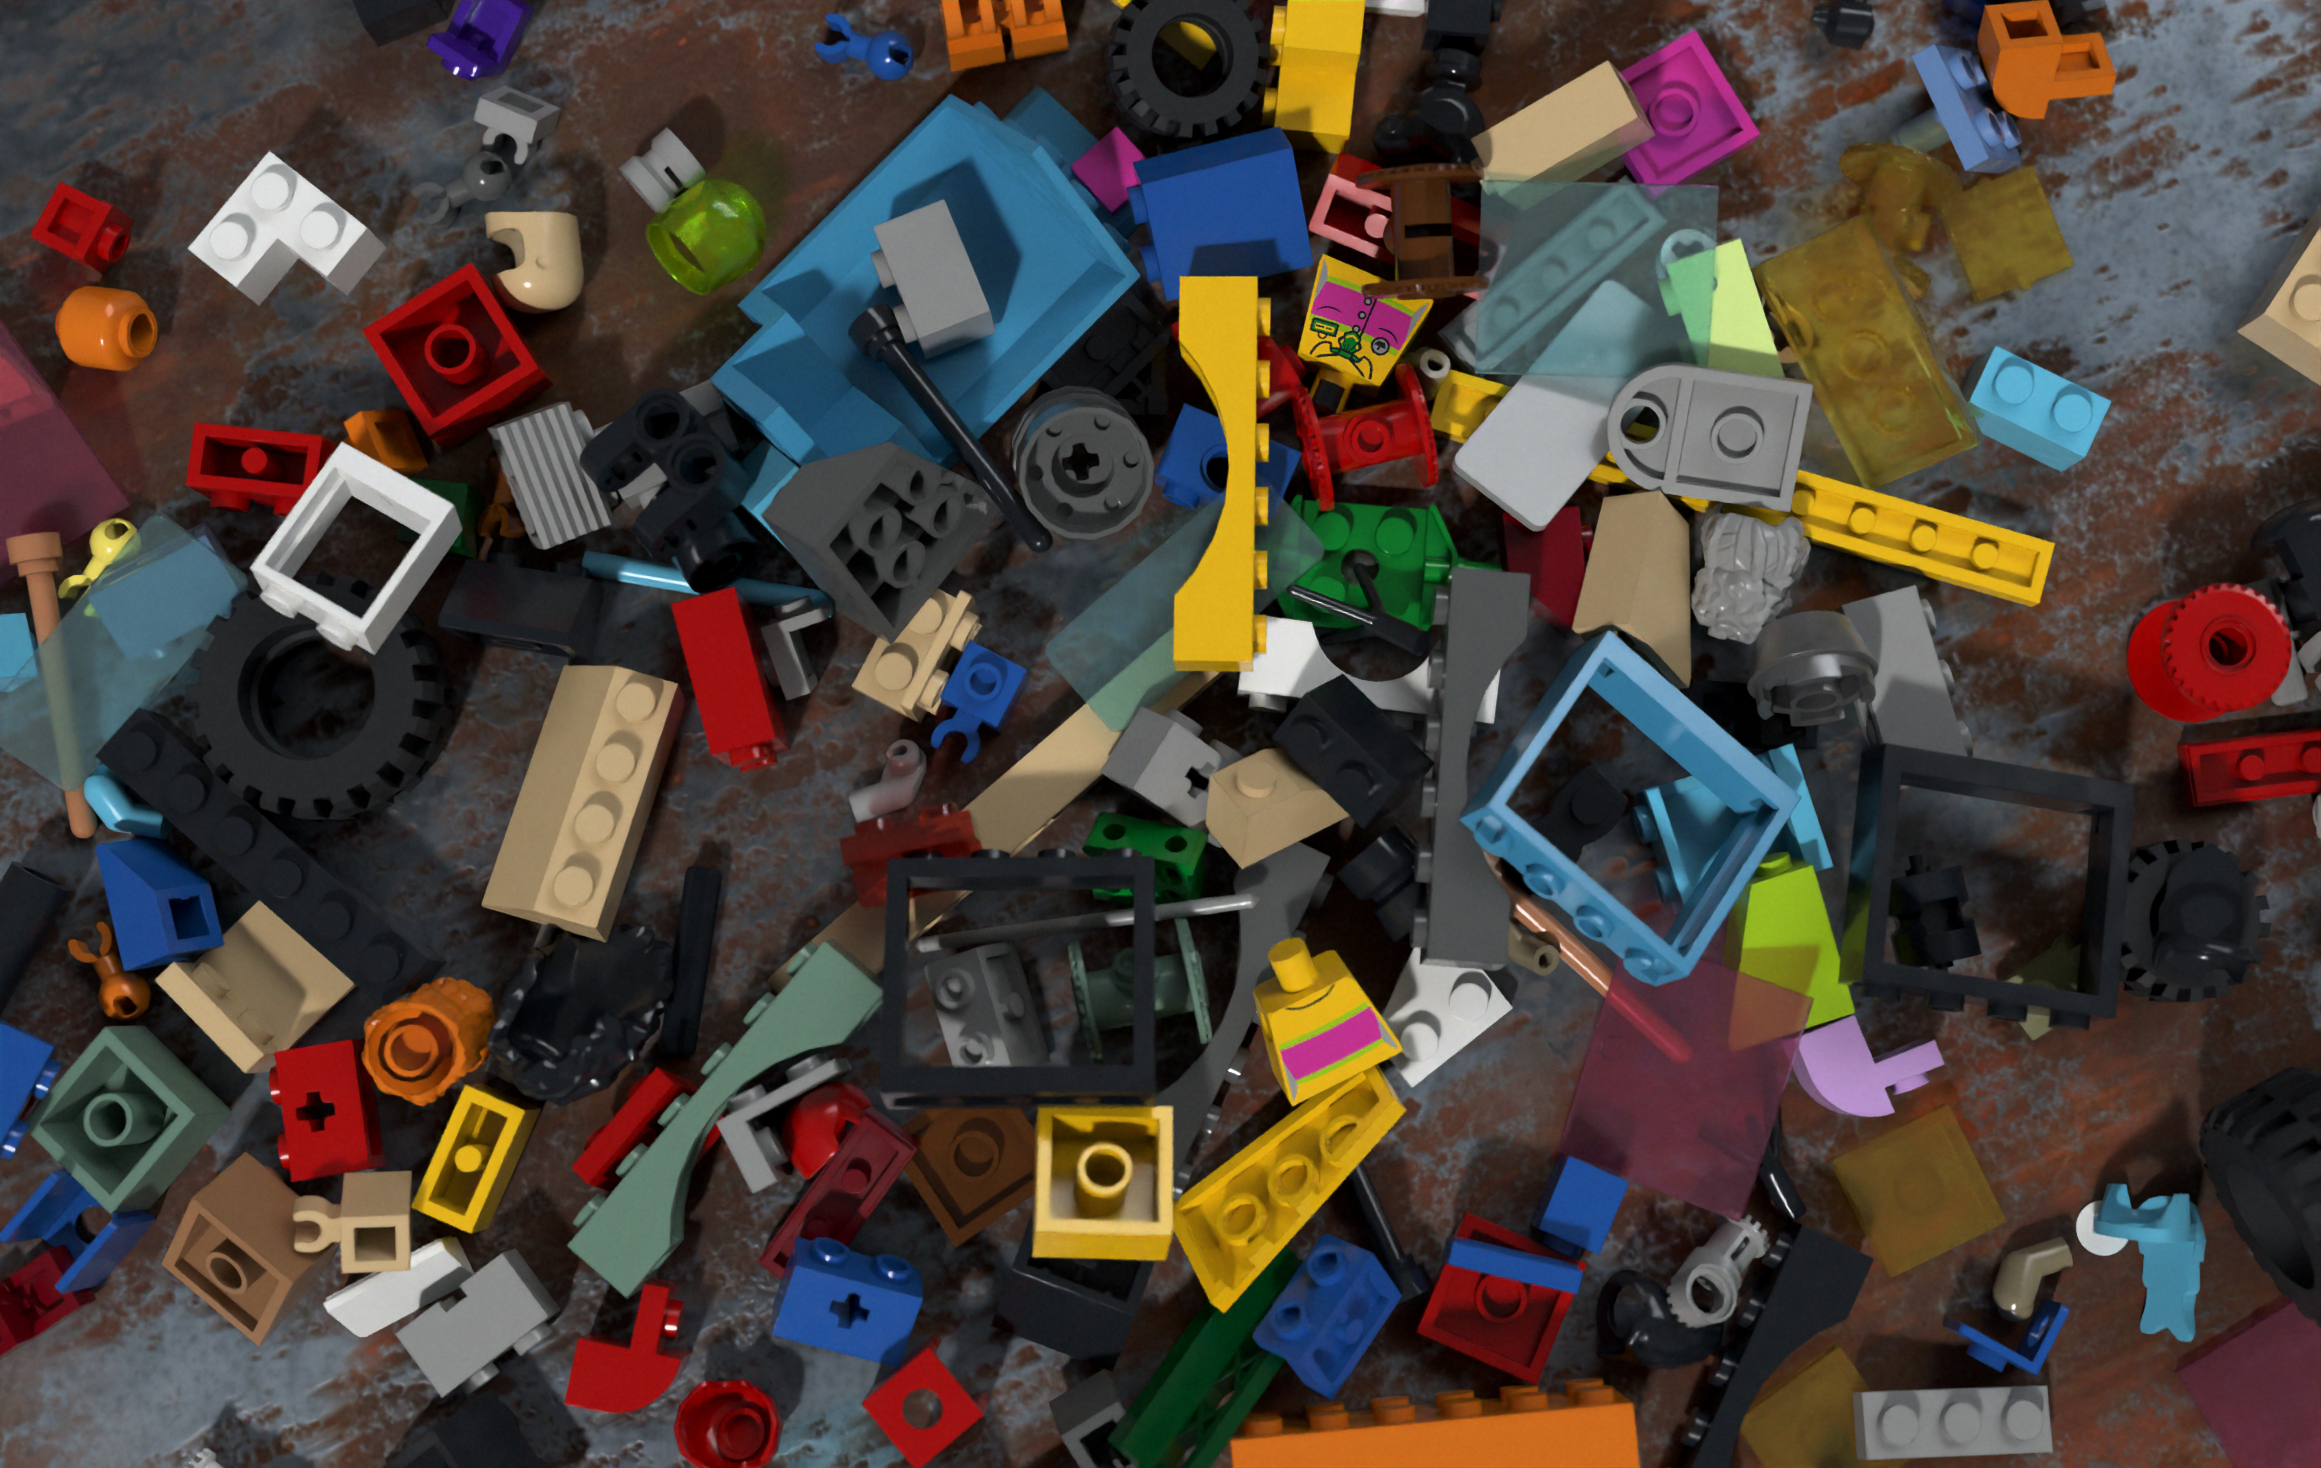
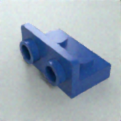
M1324 1234L1316 1242L1253 1334V1339L1259 1347L1285 1358L1312 1394L1332 1402L1402 1298V1294L1372 1252L1329 1234Z

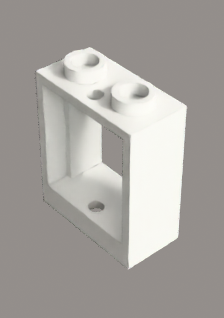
M341 442L250 569L263 590L260 594L261 599L270 607L289 618H295L297 613L300 612L319 623L316 627L318 632L335 645L345 650H351L354 644L375 655L463 528L454 504L346 443ZM351 496L421 534L362 619L292 579Z

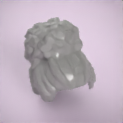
M1718 502L1714 508L1708 510L1701 527L1702 535L1700 539L1703 545L1702 552L1705 563L1704 568L1697 572V577H1694L1695 586L1690 594V606L1693 609L1697 622L1708 627L1707 632L1709 636L1723 640L1729 638L1750 645L1752 642L1757 641L1759 632L1766 625L1785 617L1793 608L1789 589L1799 583L1809 559L1811 545L1808 539L1803 537L1804 527L1802 522L1794 517L1789 516L1781 524L1771 526L1759 519L1741 514L1728 513L1723 515L1722 511L1725 502Z

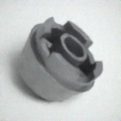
M1832 611L1800 612L1779 618L1766 625L1759 632L1747 689L1749 694L1756 699L1758 714L1765 720L1773 716L1774 713L1790 715L1791 726L1825 724L1845 718L1843 706L1859 698L1861 702L1872 703L1876 696L1874 678L1878 673V664L1847 616Z

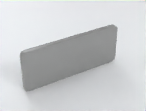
M1612 279L1603 281L1459 449L1452 461L1453 470L1530 530H1544L1610 451L1607 438V416L1618 390L1630 377L1649 366L1665 362L1683 363L1677 340L1689 335L1618 281ZM1646 406L1632 407L1623 415L1621 420L1623 433L1627 431Z

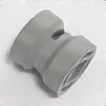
M668 128L663 129L651 140V149L642 157L632 156L618 168L625 179L658 216H662L675 204V195L684 187L694 188L708 176L696 158Z

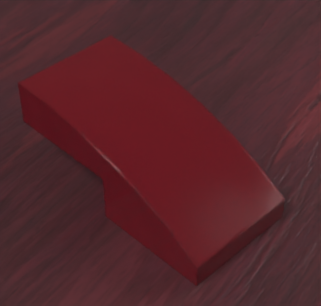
M65 1244L46 1251L0 1282V1360L96 1300L90 1288L65 1294L60 1293L55 1288L57 1282L75 1263Z

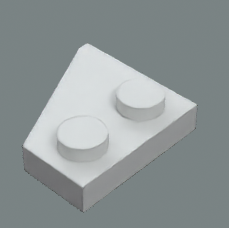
M1413 948L1394 985L1391 997L1381 1013L1404 1050L1388 1059L1412 1088L1513 1009L1482 969L1421 965V948Z

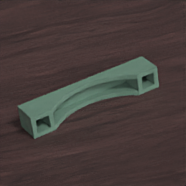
M835 939L824 940L819 947L813 942H809L795 956L785 970L792 977L777 997L767 992L752 1007L743 1020L750 1029L734 1048L725 1042L709 1058L700 1071L708 1079L692 1098L685 1092L682 1093L666 1109L658 1120V1123L665 1130L651 1147L648 1148L643 1143H640L617 1168L615 1173L623 1180L606 1199L602 1194L598 1193L574 1219L573 1224L580 1231L567 1246L626 1298L640 1291L644 1283L652 1278L684 1240L685 1203L692 1171L707 1136L727 1109L726 1103L739 1096L755 1079L786 1059L814 1048L852 1040L882 1005L883 980Z

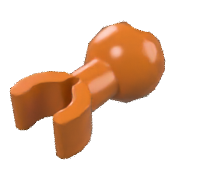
M100 921L97 923L96 928L102 936V944L99 949L102 956L92 954L85 942L71 939L68 942L70 953L75 959L91 964L102 982L98 993L99 1005L108 1017L116 1021H129L138 1018L149 1007L152 997L150 986L140 974L133 971L124 972L123 964L118 957L120 951L114 926ZM134 1003L137 1006L135 1012L131 1014V1006Z

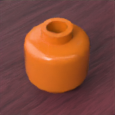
M89 285L82 286L74 290L63 302L62 308L58 311L55 320V330L61 347L66 356L79 366L129 371L141 364L144 358L152 352L157 341L158 327L154 314L141 296L129 290Z

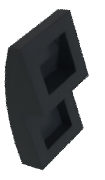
M1691 679L1689 688L1680 689L1682 694L1744 748L1776 749L1792 743L1795 750H1813L1817 747V725L1791 726L1790 715L1774 713L1767 720L1760 717L1756 699L1749 694L1747 683Z

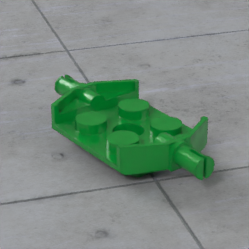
M1296 495L1267 542H1260V545L1255 544V551H1268L1267 585L1281 617L1312 622L1313 627L1346 629L1362 624L1289 596L1286 591L1287 586L1296 584L1364 611L1371 612L1361 587L1348 582L1342 574L1341 562L1351 553L1361 552L1367 554L1375 562L1377 575L1373 583L1387 612L1425 631H1428L1432 625L1431 606L1434 587L1444 586L1452 567L1502 572L1501 562L1464 561L1463 557H1458L1456 548L1436 505H1429L1428 509L1334 502V510L1321 511L1316 501L1302 500L1303 495Z

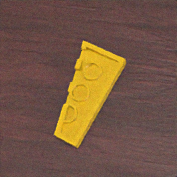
M1378 1065L1308 1099L1180 1197L1178 1202H1173V1230L1210 1302L1221 1312L1225 1313L1407 1111Z

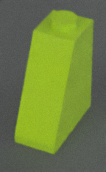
M1779 852L1763 857L1729 912L1713 1030L1716 1040L1732 1052L1856 1013L1848 985L1838 984L1840 956L1814 866L1797 857L1790 858L1788 852Z

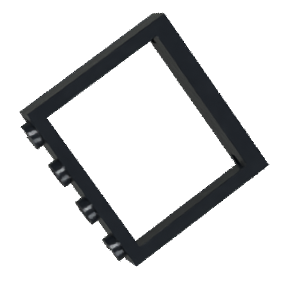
M1884 743L1862 752L1838 984L1862 987V997L1873 998V1001L1901 1002V994L1924 997L1923 1007L1936 1011L1964 1012L1965 1004L1987 1007V1018L2000 1021L2027 1022L2028 1013L2048 1016V1027L2058 1030L2073 1029L2088 1032L2090 1030V1022L2116 1019L2135 784ZM1901 785L2092 816L2077 992L1883 962Z
M1053 848L1037 852L1036 857H1010V854L1006 851L981 849L972 852L970 858H944L942 853L933 850H913L907 852L905 858H887L879 1092L886 1108H1156V870L1154 856H1142L1140 851L1130 848H1113L1104 851L1102 857H1076V853L1073 851ZM1134 889L1133 1065L905 1067L910 891Z

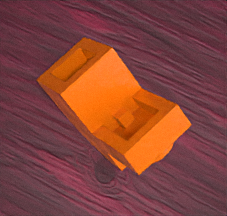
M2048 0L1985 6L1978 34L1977 47L1994 97L2005 111L2021 118L2044 119L2049 100L2112 94L2117 74L2100 32L2062 36Z

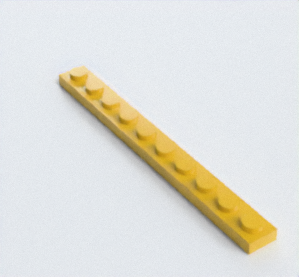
M1450 369L1435 396L1430 414L1434 435L1465 444L1512 387ZM1633 422L1624 434L1630 439L1640 441L1651 437L1657 429ZM1611 451L1607 453L1587 478L1630 492L1648 490L1630 480L1615 462ZM1799 469L1790 512L1726 502L1722 511L1723 515L1728 513L1741 514L1759 519L1771 526H1777L1785 518L1791 516L1802 522L1804 527L1803 537L1808 539L1811 544L2030 607L2040 603L2055 543ZM1662 493L1672 504L1707 513L1709 509L1714 508L1719 502Z

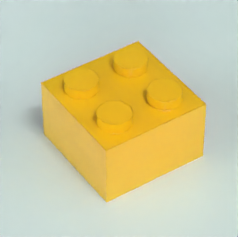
M1173 1107L1038 1108L1035 1129L1032 1257L1166 1261L1173 1235Z

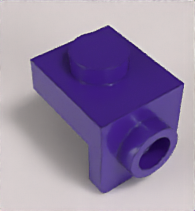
M461 0L447 31L432 33L426 46L443 57L441 64L448 71L463 79L474 81L477 78L504 74L534 12V8L521 0Z

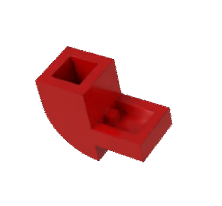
M657 1278L644 1283L632 1340L589 1332L578 1338L564 1404L606 1413L630 1412L652 1403L678 1381L686 1369L691 1352L668 1348L666 1345L668 1339H678L684 1319L686 1302L676 1300L680 1283Z

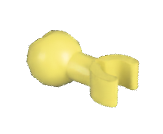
M110 518L100 522L92 530L89 540L93 554L82 575L70 576L62 582L57 592L58 597L73 600L77 597L78 591L82 587H90L92 580L138 557L143 544L140 532L129 521L121 518ZM123 524H125L128 531L122 535ZM90 601L84 609L85 614L100 616Z

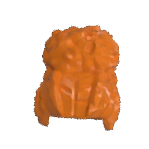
M453 977L437 978L430 985L428 983L422 984L420 988L411 993L407 998L384 1005L381 1009L374 1011L371 1017L367 1018L364 1025L366 1041L362 1051V1063L383 1093L403 1097L419 1106L435 1102L438 1097L445 1095L446 1090L461 1077H464L467 1072H473L478 1069L480 1064H483L487 1060L488 1055L491 1054L488 1048L487 1037L491 1024L496 1019L493 1012L492 997L483 989L475 987L470 982L463 979L456 980Z

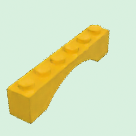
M1180 276L1179 345L1181 357L1201 380L1218 413L1227 443L1229 471L1225 504L1214 538L1194 573L1174 595L1173 662L1176 671L1253 672L1254 654H1266L1267 615H1254V590H1267L1268 551H1255V526H1268V487H1256V462H1269V423H1257V399H1270V360H1258V337H1270L1271 298H1258V277Z

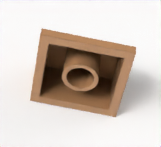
M245 1152L192 1197L161 1265L260 1347L325 1271L341 1242H331L327 1247L317 1252L306 1253L295 1250L296 1228H312L319 1224L311 1220L293 1221L295 1199L300 1196L285 1184L282 1177L274 1169L260 1164L250 1154Z

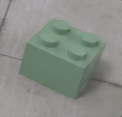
M105 1026L25 1122L30 1124L28 1132L110 1214L150 1209L233 1111L145 1026Z

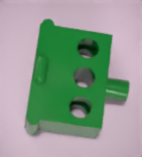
M1103 811L1098 814L1082 848L1083 852L1089 855V857H1102L1104 851L1113 848H1130L1140 851L1142 856H1154L1156 905L1199 899L1206 884L1203 850L1209 837L1201 830ZM1092 889L1093 898L1134 906V889ZM1171 890L1180 895L1181 898H1172L1168 894V891Z

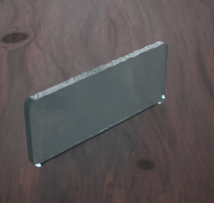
M1257 471L1256 487H1268V526H1255V551H1268L1267 590H1254V615L1260 614L1286 591L1288 585L1297 582L1319 563L1324 556V545L1321 540ZM1226 489L1053 637L1045 647V655L1050 663L1105 726L1113 732H1122L1128 728L1141 706L1150 709L1192 672L1176 671L1173 662L1174 595L1194 573L1214 538L1225 504Z
M161 513L150 515L1 691L0 748L60 789L68 792L79 789L101 763L95 755L138 707L147 709L194 653L195 648H198L210 634L205 629L216 615L224 617L233 607L231 600L247 589V576L168 516Z

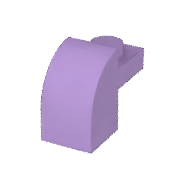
M1855 1015L1840 1017L1781 1038L1794 1072L1804 1090L1822 1106L1847 1115L1879 1117L1895 1113L1885 1090L1886 1087L1890 1086L1893 1095L1913 1090L1930 1082L1926 1071L1945 1064L1935 1040H1916L1872 1058Z

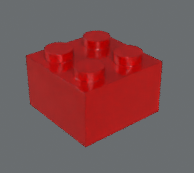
M472 262L362 329L427 435L445 451L452 449L554 385L489 281Z

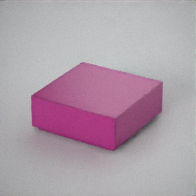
M1115 127L1070 166V173L1094 197L1103 210L1113 218L1129 204L1126 187L1137 185L1132 162L1146 158L1118 127Z

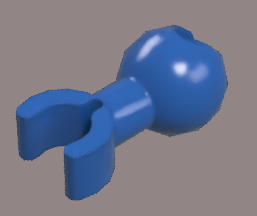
M834 13L826 15L825 19L831 30L843 33L847 42L839 41L832 46L820 42L816 43L814 47L822 60L837 64L844 62L849 57L867 62L868 68L874 75L887 81H896L906 76L913 67L915 56L913 45L902 34L896 31H884L874 37L854 32L849 22L843 16ZM909 58L904 65L899 63L901 60Z

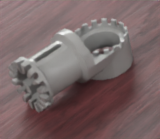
M1725 1209L1716 1218L1717 1229L1703 1247L1693 1249L1687 1256L1685 1263L1675 1276L1671 1278L1670 1283L1672 1284L1667 1287V1293H1670L1667 1302L1668 1304L1672 1303L1673 1308L1670 1311L1672 1314L1678 1315L1676 1320L1680 1323L1685 1322L1687 1327L1695 1326V1328L1725 1321L1732 1315L1736 1307L1737 1291L1741 1287L1742 1279L1740 1275L1753 1258L1762 1257L1770 1248V1244L1767 1243L1769 1237H1766L1768 1233L1765 1229H1759L1761 1224L1758 1221L1752 1225L1750 1221L1753 1217L1750 1215L1743 1219L1742 1212L1737 1211L1735 1213L1734 1209H1729L1728 1211ZM1745 1237L1748 1238V1242L1746 1244L1744 1243ZM1694 1280L1707 1290L1713 1291L1714 1305L1709 1313L1699 1310L1693 1302L1691 1286Z

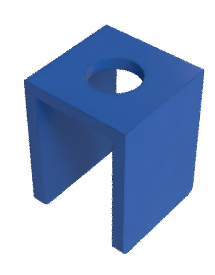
M66 1169L56 1170L48 1176L0 1232V1241L4 1244L43 1238L54 1248L65 1244L75 1261L55 1285V1288L60 1293L65 1294L101 1285L157 1219L146 1210L111 1214L113 1220L105 1226L92 1243H88L80 1235L78 1228L79 1219L83 1212L90 1207H104Z

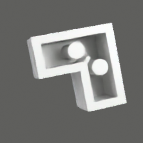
M269 151L188 247V250L260 306L299 258L344 294L348 295L387 247L365 225Z

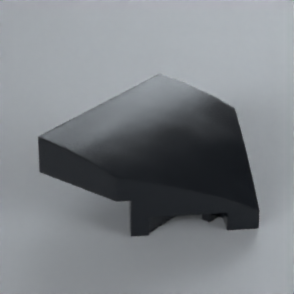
M1128 288L1039 380L1050 391L1065 386L1094 387L1116 398L1130 415H1168L1166 366L1169 334H1165V326Z

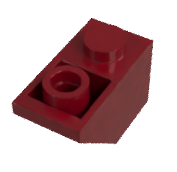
M1579 506L1562 508L1542 531H1532L1508 512H1503L1495 523L1499 562L1502 563V572L1531 574L1529 609L1569 642L1583 641L1572 629L1585 577V561L1589 560L1593 544V533L1590 523L1581 524Z

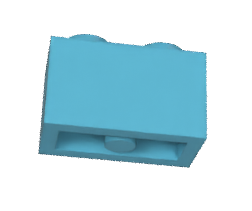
M1995 345L1974 362L1948 418L2063 472L2086 457L2112 401Z

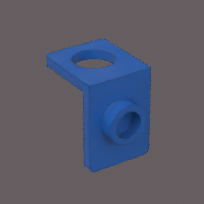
M2044 1298L2015 1352L1956 1320L1946 1317L1942 1326L1970 1341L1971 1343L1966 1353L1995 1370L2002 1372L2008 1362L2021 1370L2037 1375L2070 1312V1308L2062 1303ZM2046 1325V1328H2045L2043 1334L2041 1335V1337H2040L2039 1340H2038V1337H2039V1335H2040V1333H2041L2043 1327Z

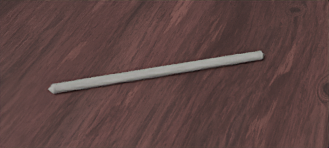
M1252 892L1159 904L1156 905V921L1252 909L1259 902L1260 898ZM1134 908L919 937L914 946L923 953L934 950L1134 924Z

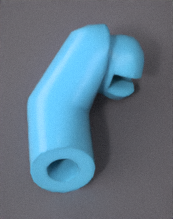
M105 764L96 766L92 776L87 777L84 782V797L106 827L117 832L165 840L170 833L172 823L151 805L134 803L124 790L127 784Z

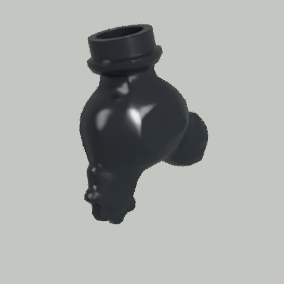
M1441 48L1436 50L1432 63L1427 65L1425 69L1427 78L1433 86L1414 94L1398 114L1387 115L1377 124L1373 132V145L1379 155L1395 160L1418 154L1444 164H1471L1472 160L1479 157L1471 139L1485 131L1484 117L1467 94L1474 93L1482 86V79L1480 78L1483 68L1482 61L1470 53L1457 49ZM1480 181L1450 185V193L1452 197L1460 200L1465 198L1474 199L1478 194V187L1482 185Z

